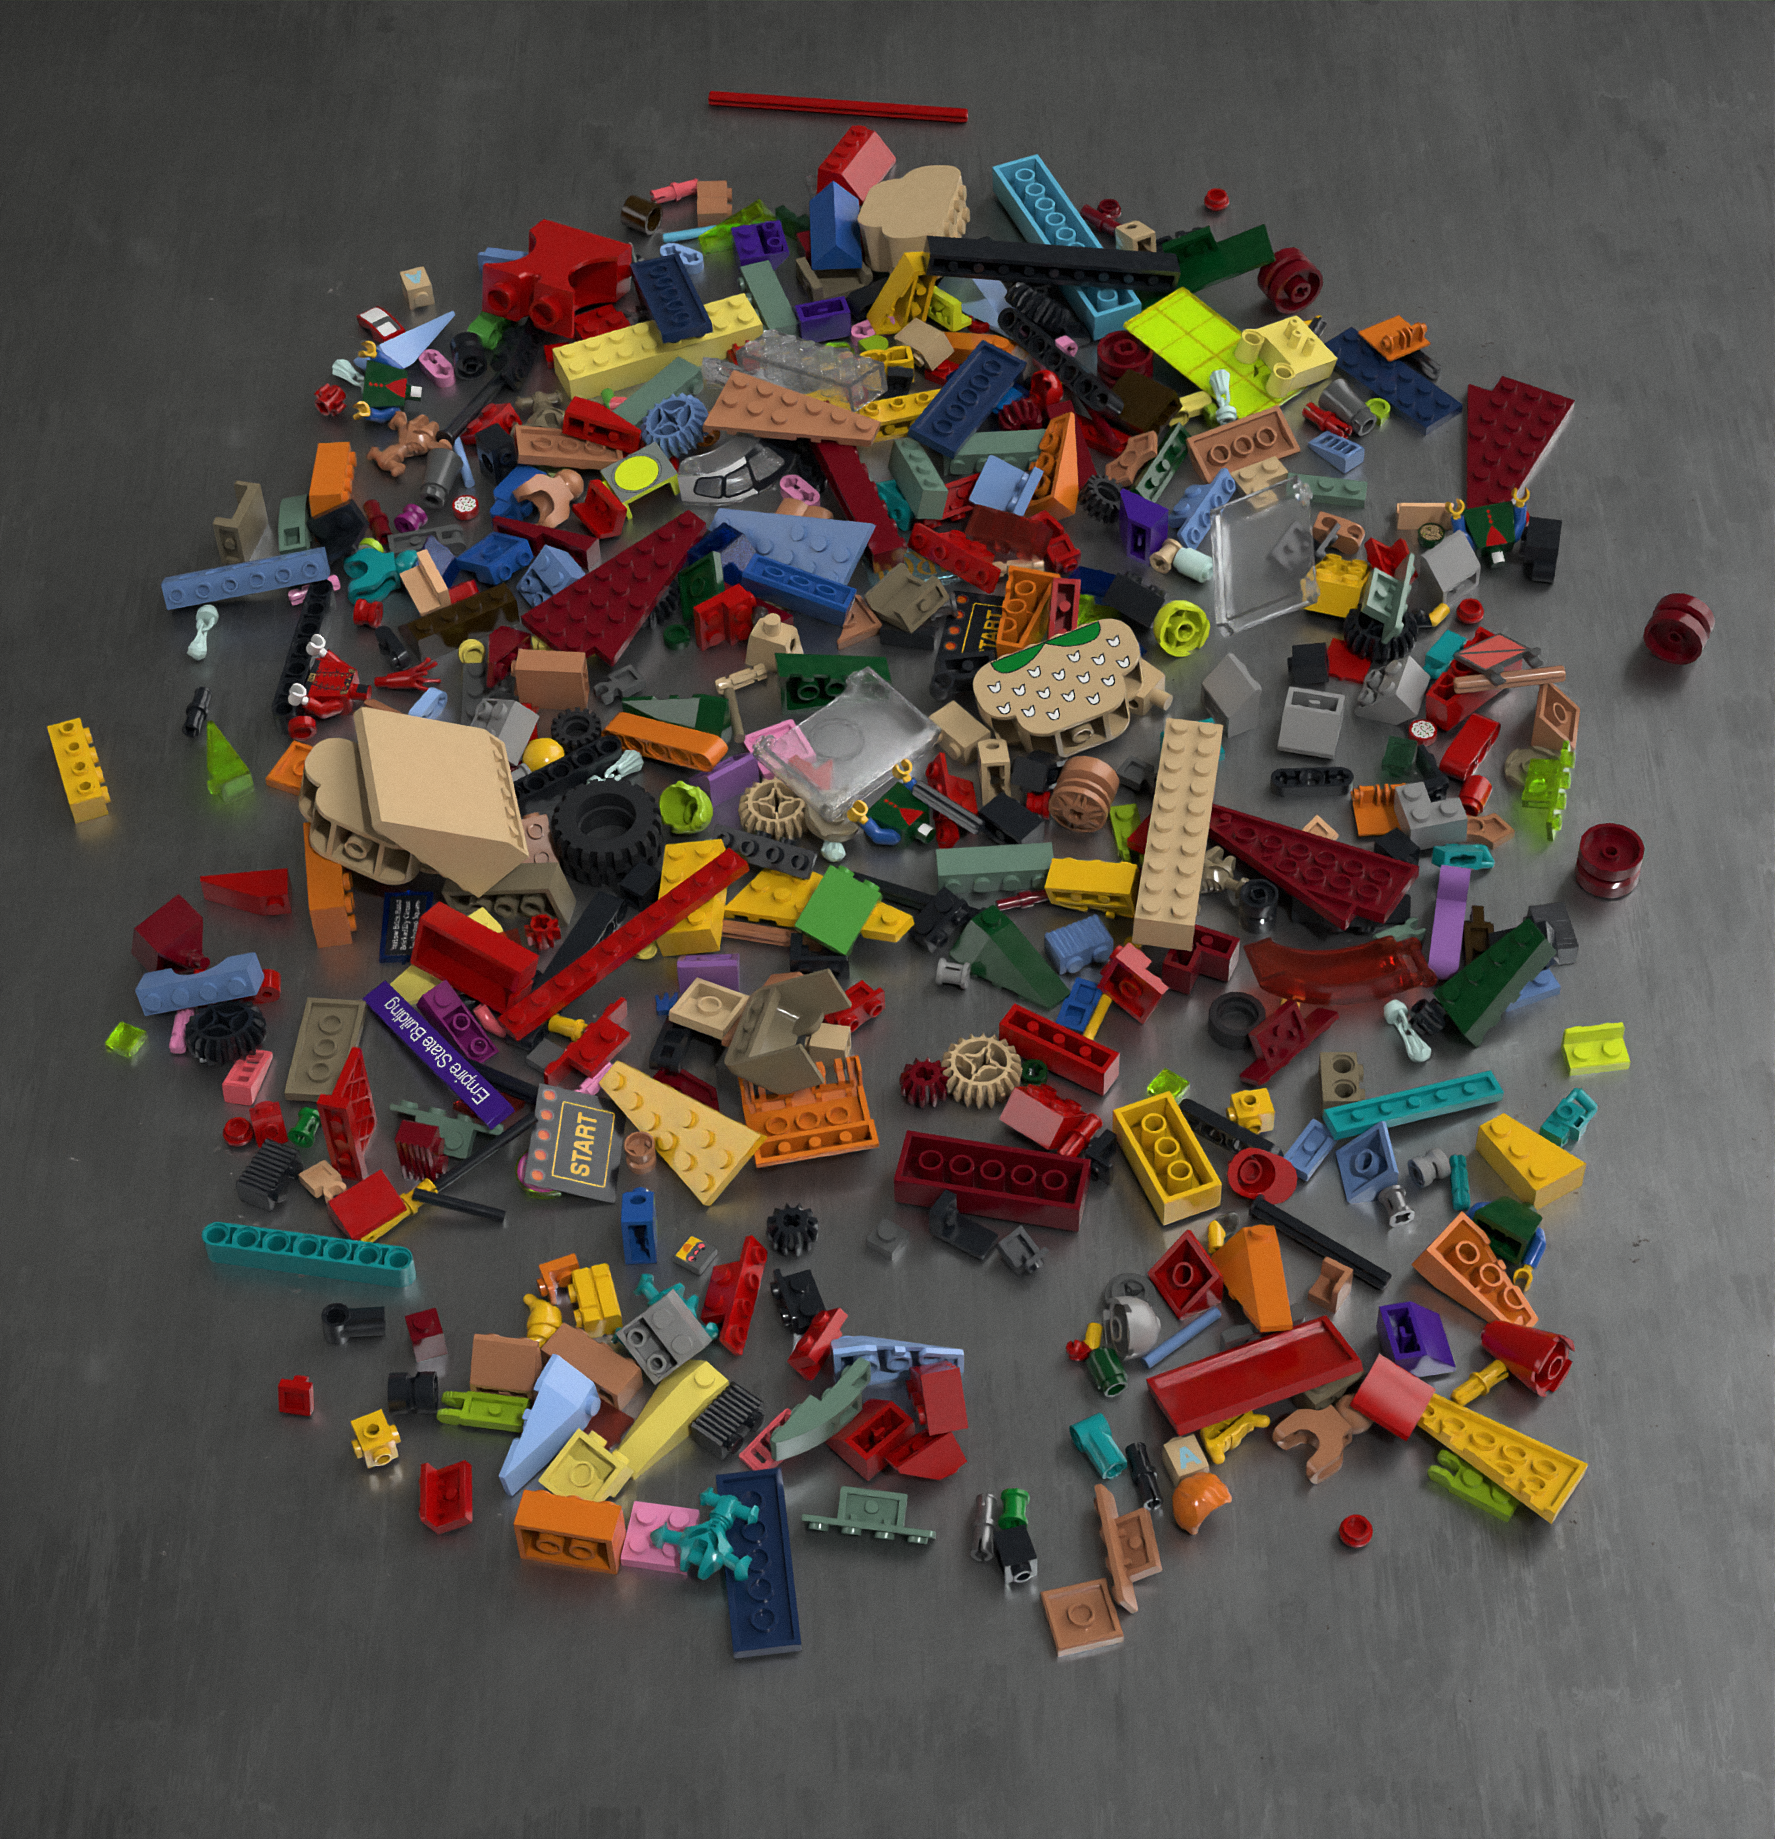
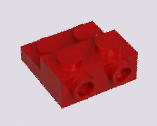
M609 304L575 316L573 338L578 342L629 327L631 324L622 311L617 312L614 306Z
M738 583L693 607L696 645L702 652L718 645L723 640H726L732 646L750 636L754 629L753 626L758 622L756 615L752 611V607L757 605L754 595L750 591H746Z
M1128 942L1125 947L1118 945L1109 956L1110 960L1099 973L1103 977L1097 988L1141 1024H1144L1150 1018L1169 987L1159 977L1147 970L1152 961L1141 950L1136 949Z

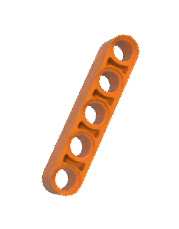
M625 712L617 713L601 732L602 737L607 735L618 737L622 743V751L635 750L645 757L703 772H711L728 752L727 744L719 736Z

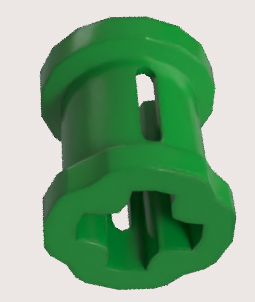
M303 1107L298 1112L299 1119L295 1127L291 1128L288 1132V1138L299 1147L310 1148L315 1142L314 1135L317 1129L322 1127L319 1112L316 1109Z
M1019 1488L1003 1490L1000 1497L1003 1503L1002 1515L998 1518V1526L1005 1530L1025 1524L1027 1528L1028 1519L1025 1517L1026 1506L1030 1503L1029 1493Z

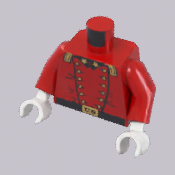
M314 634L311 642L306 646V651L309 655L316 656L319 654L321 657L315 659L305 687L298 683L292 685L289 690L288 702L293 706H298L301 703L305 715H316L322 719L335 715H348L352 711L355 700L365 701L366 699H371L372 687L371 685L360 684L357 669L341 660L330 649L325 650L323 648L325 646V639L319 634Z

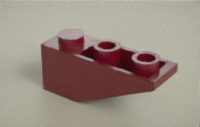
M501 625L489 634L487 687H494L511 673V664L513 660H517L519 649L533 650V646L530 644V633Z

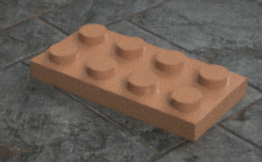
M515 425V448L517 463L528 466L546 465L554 468L572 467L580 470H602L623 459L621 450L563 434L562 429Z

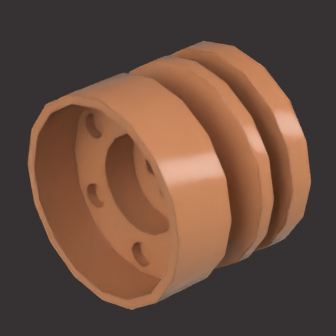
M1075 756L1068 759L1061 768L1057 785L1054 787L1053 794L1049 799L1048 810L1052 817L1060 825L1076 832L1088 833L1101 829L1106 823L1111 810V804L1119 788V778L1115 770L1107 763L1089 756Z

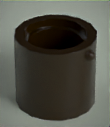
M631 195L623 204L620 216L621 223L624 226L645 233V236L652 235L660 226L663 209L656 201L651 202Z

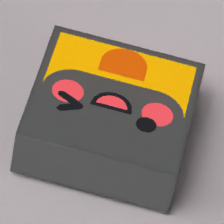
M691 1234L674 1254V1263L700 1276L718 1254L717 1247Z

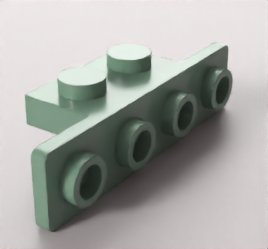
M1409 553L1397 566L1394 577L1375 567L1368 576L1361 612L1384 623L1381 642L1387 644L1393 637L1397 638L1404 627L1402 617L1408 607V604L1405 602L1412 588L1409 584L1410 579L1415 572V566H1413L1415 555Z
M401 1100L399 1105L392 1103L389 1105V1110L416 1117L415 1122L439 1126L440 1137L445 1140L444 1155L460 1159H466L471 1155L476 1132L498 1136L504 1132L503 1124H498L494 1129L490 1130L486 1125L475 1124L474 1117L457 1114V1118L454 1119L446 1117L447 1111L429 1107L428 1112L417 1110L419 1104Z
M841 1486L837 1518L802 1514L801 1521L809 1523L808 1529L828 1532L829 1526L842 1527V1534L861 1536L862 1530L875 1531L874 1538L894 1540L895 1534L908 1536L907 1542L927 1545L928 1539H936L937 1534L931 1530L904 1527L908 1494Z

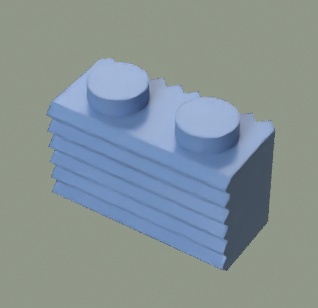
M1094 914L1092 917L1089 916L1082 921L1078 920L1077 923L1073 922L1071 925L1068 924L1061 929L1057 928L1055 931L1047 932L1044 935V951L1059 975L1066 972L1075 973L1082 969L1084 965L1095 961L1100 963L1107 960L1113 952L1114 939L1098 915Z

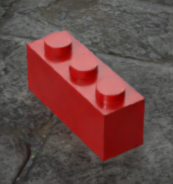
M1053 577L1050 592L1047 640L1056 634H1064L1077 628L1080 579Z

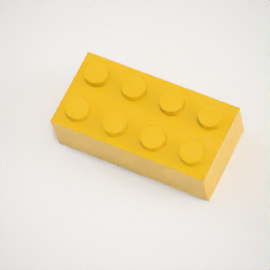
M722 839L666 844L658 900L723 853L726 849ZM727 887L656 939L663 957L720 951Z
M1170 1091L1113 1110L1112 1132L1117 1134V1142L1163 1226L1220 1206L1222 1183Z

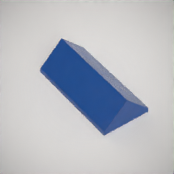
M832 181L809 201L812 270L862 268L861 233L858 224L859 199Z
M754 553L744 569L741 579V586L746 591H750L755 597L843 627L857 591L855 588Z

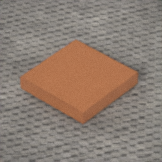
M1106 1577L1040 1592L1041 1603L1058 1657L1124 1642L1123 1631Z

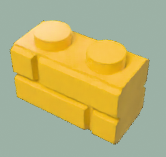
M603 1263L591 1266L589 1269L586 1267L573 1270L571 1273L573 1283L568 1284L567 1289L570 1302H577L579 1308L578 1310H573L576 1326L584 1328V1331L591 1339L602 1337L604 1334H615L616 1328L623 1327L609 1265Z

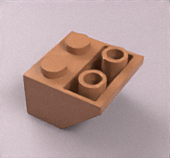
M475 1333L470 1372L471 1391L529 1398L533 1407L538 1392L533 1389L543 1371L539 1342L525 1337L516 1339L501 1337L493 1333L486 1335Z

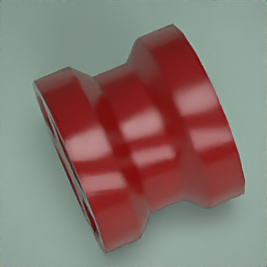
M359 598L355 603L353 611L354 624L359 626L369 624L371 628H378L383 618L382 602L374 601L369 603L366 599Z
M1045 791L1043 794L1027 793L1026 808L1031 812L1039 814L1043 820H1049L1050 812L1048 808L1051 792Z

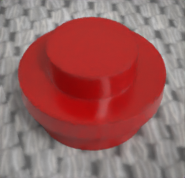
M1214 188L1207 192L1204 204L1213 211H1220L1228 206L1229 197L1223 189Z
M1468 598L1458 605L1456 616L1464 623L1474 624L1483 619L1484 609L1478 600Z
M242 1117L230 1119L223 1129L224 1140L231 1146H243L249 1143L254 1136L252 1124Z
M1354 1514L1341 1522L1339 1536L1346 1545L1359 1548L1366 1546L1371 1541L1373 1528L1364 1516Z

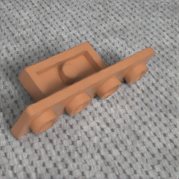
M1100 1483L1094 1486L1096 1498H1094L1093 1502L1096 1512L1101 1517L1102 1527L1099 1528L1102 1541L1107 1546L1109 1555L1106 1556L1105 1561L1109 1572L1113 1575L1115 1584L1112 1586V1594L1116 1603L1122 1605L1132 1614L1138 1611L1132 1582L1162 1571L1150 1512L1145 1507L1118 1517L1114 1495Z

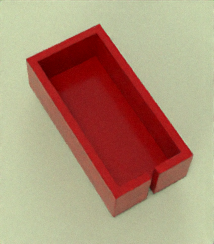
M439 901L419 918L410 963L441 981L447 980L450 986L504 1014L530 994L533 980L531 979L535 976L539 955Z

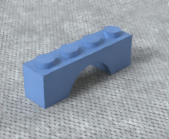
M251 952L227 957L215 967L191 975L176 974L172 968L144 973L135 992L144 1015L148 1016L257 995L265 977L256 953Z

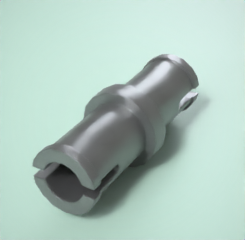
M983 1493L976 1496L975 1518L971 1521L970 1530L973 1533L971 1557L977 1561H982V1552H985V1561L992 1558L993 1533L997 1532V1523L994 1520L997 1498L989 1493H986L985 1503L983 1502Z

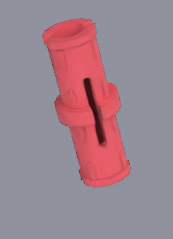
M694 178L678 184L672 182L667 187L650 190L649 194L653 196L650 198L651 202L656 201L657 204L672 200L678 202L683 197L697 194L698 179Z

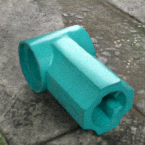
M1098 1412L1069 1426V1432L1076 1448L1081 1453L1086 1452L1102 1479L1107 1478L1111 1480L1119 1476L1127 1468V1460L1112 1439L1110 1426L1103 1414Z

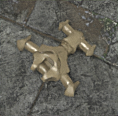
M555 390V393L546 394L538 391L531 395V397H516L515 408L522 411L523 408L533 407L534 414L527 420L526 424L519 425L517 422H513L510 433L513 439L515 425L563 428L565 411L552 406L553 403L560 405L564 401V395L558 390Z
M1220 846L1213 847L1206 851L1200 894L1222 892L1226 888L1235 893L1236 900L1240 898L1241 887L1250 880L1247 878H1242L1240 881L1235 880L1233 872L1236 858L1230 855L1222 860L1224 850ZM1199 904L1197 909V916L1200 915V909L1202 907Z

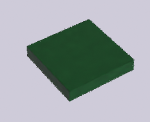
M710 552L678 573L682 614L685 623L692 624L694 622L693 607L725 591L721 556L718 552Z

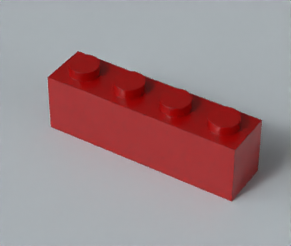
M1014 1003L999 1023V1041L1006 1039L1008 1046L1015 1047L1016 1054L1027 1060H1040L1046 1064L1048 1070L1102 1096L1105 1095L1119 1076L1120 1053Z

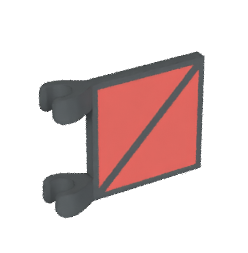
M1498 633L1453 654L1455 660L1485 675L1494 686L1506 682V679L1500 674L1504 672V667L1521 659H1524L1533 669L1544 664L1538 658V655L1542 654L1540 648L1531 649L1502 633Z

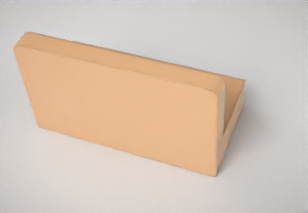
M1397 503V530H1419L1426 523H1436L1442 526L1444 530H1451L1450 518L1452 514L1446 511V503Z
M427 549L416 553L419 566L400 573V578L420 616H425L451 605L448 588Z

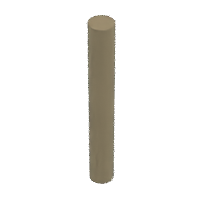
M726 688L724 690V697L729 699L730 721L734 740L736 743H742L745 741V734L735 691L733 688Z

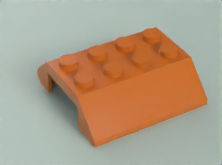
M858 1055L845 1057L848 1080H845L842 1060L837 1058L834 1059L833 1064L837 1083L826 1084L825 1066L822 1061L815 1062V1065L825 1079L824 1083L794 1091L788 1095H778L775 1093L766 1095L765 1089L758 1085V1095H754L753 1083L738 1077L745 1124L748 1128L768 1137L752 1156L756 1168L879 1147L874 1119L870 1118L863 1088L862 1068Z

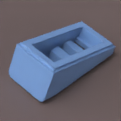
M1329 431L1308 442L1310 449L1344 474L1364 462L1365 449L1362 446Z

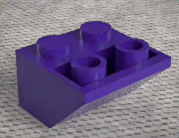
M780 220L731 228L732 250L739 275L741 266L769 260L775 271L790 256Z
M845 296L792 307L799 322V334L802 345L851 336V312Z
M1123 488L1120 491L1119 532L1126 556L1150 567L1149 557L1154 552H1158L1162 548V543L1167 539L1169 509Z
M1411 1301L1379 1306L1376 1329L1384 1356L1416 1377L1456 1371L1455 1362L1438 1313Z

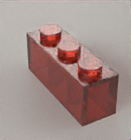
M975 504L964 534L973 540L972 542L982 543L986 547H994V550L1001 554L1009 555L1010 552L1016 553L1018 558L1026 561H1031L1032 558L1042 561L1054 530L1042 521Z

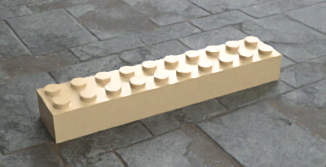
M1174 718L1166 719L1135 911L1132 943L1192 951L1224 725Z

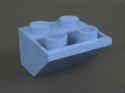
M545 545L516 588L531 607L534 608L586 574L568 552Z

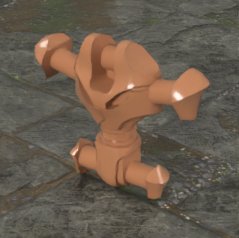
M395 411L388 427L392 430H398L399 442L396 445H390L383 452L379 451V447L372 446L366 454V458L369 461L374 459L377 461L380 469L392 471L391 475L397 477L405 473L406 465L402 464L404 458L424 455L435 448H445L452 451V445L446 439H441L437 442L436 433L439 431V425L435 421L429 423L426 415H419L407 423L405 412Z

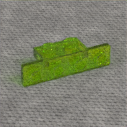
M1566 740L1563 742L1560 760L1531 758L1522 795V808L1549 809L1546 819L1547 840L1554 842L1556 831H1561L1562 814H1560V811L1566 809L1567 794L1564 792L1565 789H1570L1571 772H1569V769H1574L1576 753L1571 751L1570 741Z

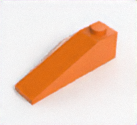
M942 331L954 349V352L946 359L962 365L981 340L1023 361L1029 354L1017 342L998 335Z
M1068 412L1050 420L1039 445L1042 451L1036 462H1031L1029 471L1035 466L1044 472L1023 517L1030 518L1046 510L1058 521L1075 514L1079 494L1075 417L1072 412Z
M1463 1211L1411 1264L1435 1288L1489 1323L1498 1319L1533 1327L1539 1320L1520 1288L1512 1284L1504 1271L1507 1267L1503 1260H1498L1489 1246L1491 1241L1486 1233Z
M1259 1224L1253 1227H1242L1211 1256L1212 1261L1224 1276L1223 1284L1228 1288V1295L1233 1300L1237 1299L1243 1306L1244 1314L1260 1332L1293 1330L1275 1226Z

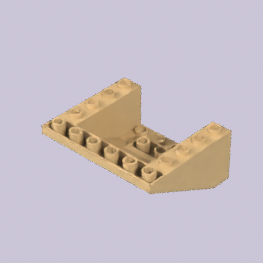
M362 706L353 713L359 744L358 749L362 762L361 767L364 773L365 788L369 802L368 807L372 820L371 825L377 834L386 836L401 850L409 851L422 864L430 865L442 877L451 879L463 891H469L478 898L529 857L504 742L485 729Z

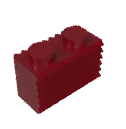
M402 1120L394 1141L404 1179L409 1178V1180L415 1179V1181L420 1180L422 1182L425 1178H428L433 1182L441 1174L446 1173L448 1156H445L443 1152L445 1140L440 1137L439 1126Z

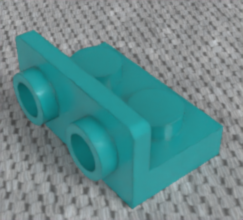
M893 479L877 482L878 497L880 500L883 499L885 501L889 518H894L897 527L903 531H908L913 518L916 517L896 481Z

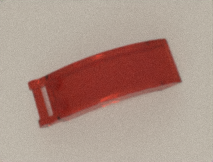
M1388 935L1364 944L1334 950L1291 948L1273 942L1271 937L1243 946L1259 987L1270 994L1299 1003L1326 1006L1359 1004L1386 998L1419 986L1430 988L1438 981L1435 971L1429 968L1421 952L1422 945L1416 937L1396 942L1394 936ZM1403 955L1411 956L1417 972L1411 973L1402 957Z

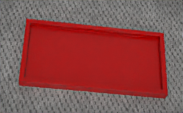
M1327 1315L1293 1326V1330L1279 1331L1147 1378L1146 1382L1148 1390L1180 1437L1363 1371L1361 1359Z

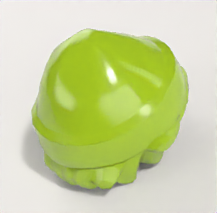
M678 781L676 784L667 787L659 796L658 804L661 811L662 825L670 826L672 833L697 834L705 830L710 824L713 816L712 803L700 787Z

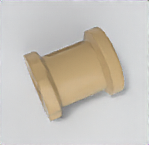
M1166 539L1162 543V548L1149 557L1153 569L1163 574L1168 573L1182 545L1174 539Z

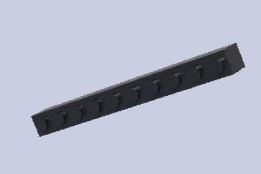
M928 235L922 256L925 273L930 276L1168 293L1176 292L1181 274L1177 256L1172 253Z

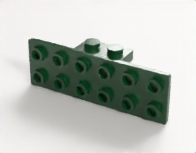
M1265 224L1217 242L1210 225L1165 242L1162 244L1164 253L1176 254L1181 271L1176 292L1133 290V292L1141 302L1142 314L1180 290L1191 295L1275 262L1276 259Z

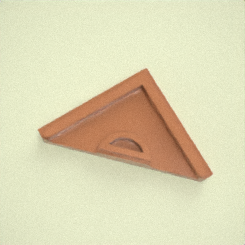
M859 594L855 595L853 606L848 612L841 635L837 639L838 650L880 634L882 623Z

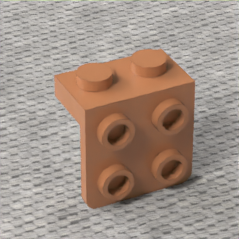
M531 813L523 816L521 821L529 857L522 863L558 862L559 864L547 814Z

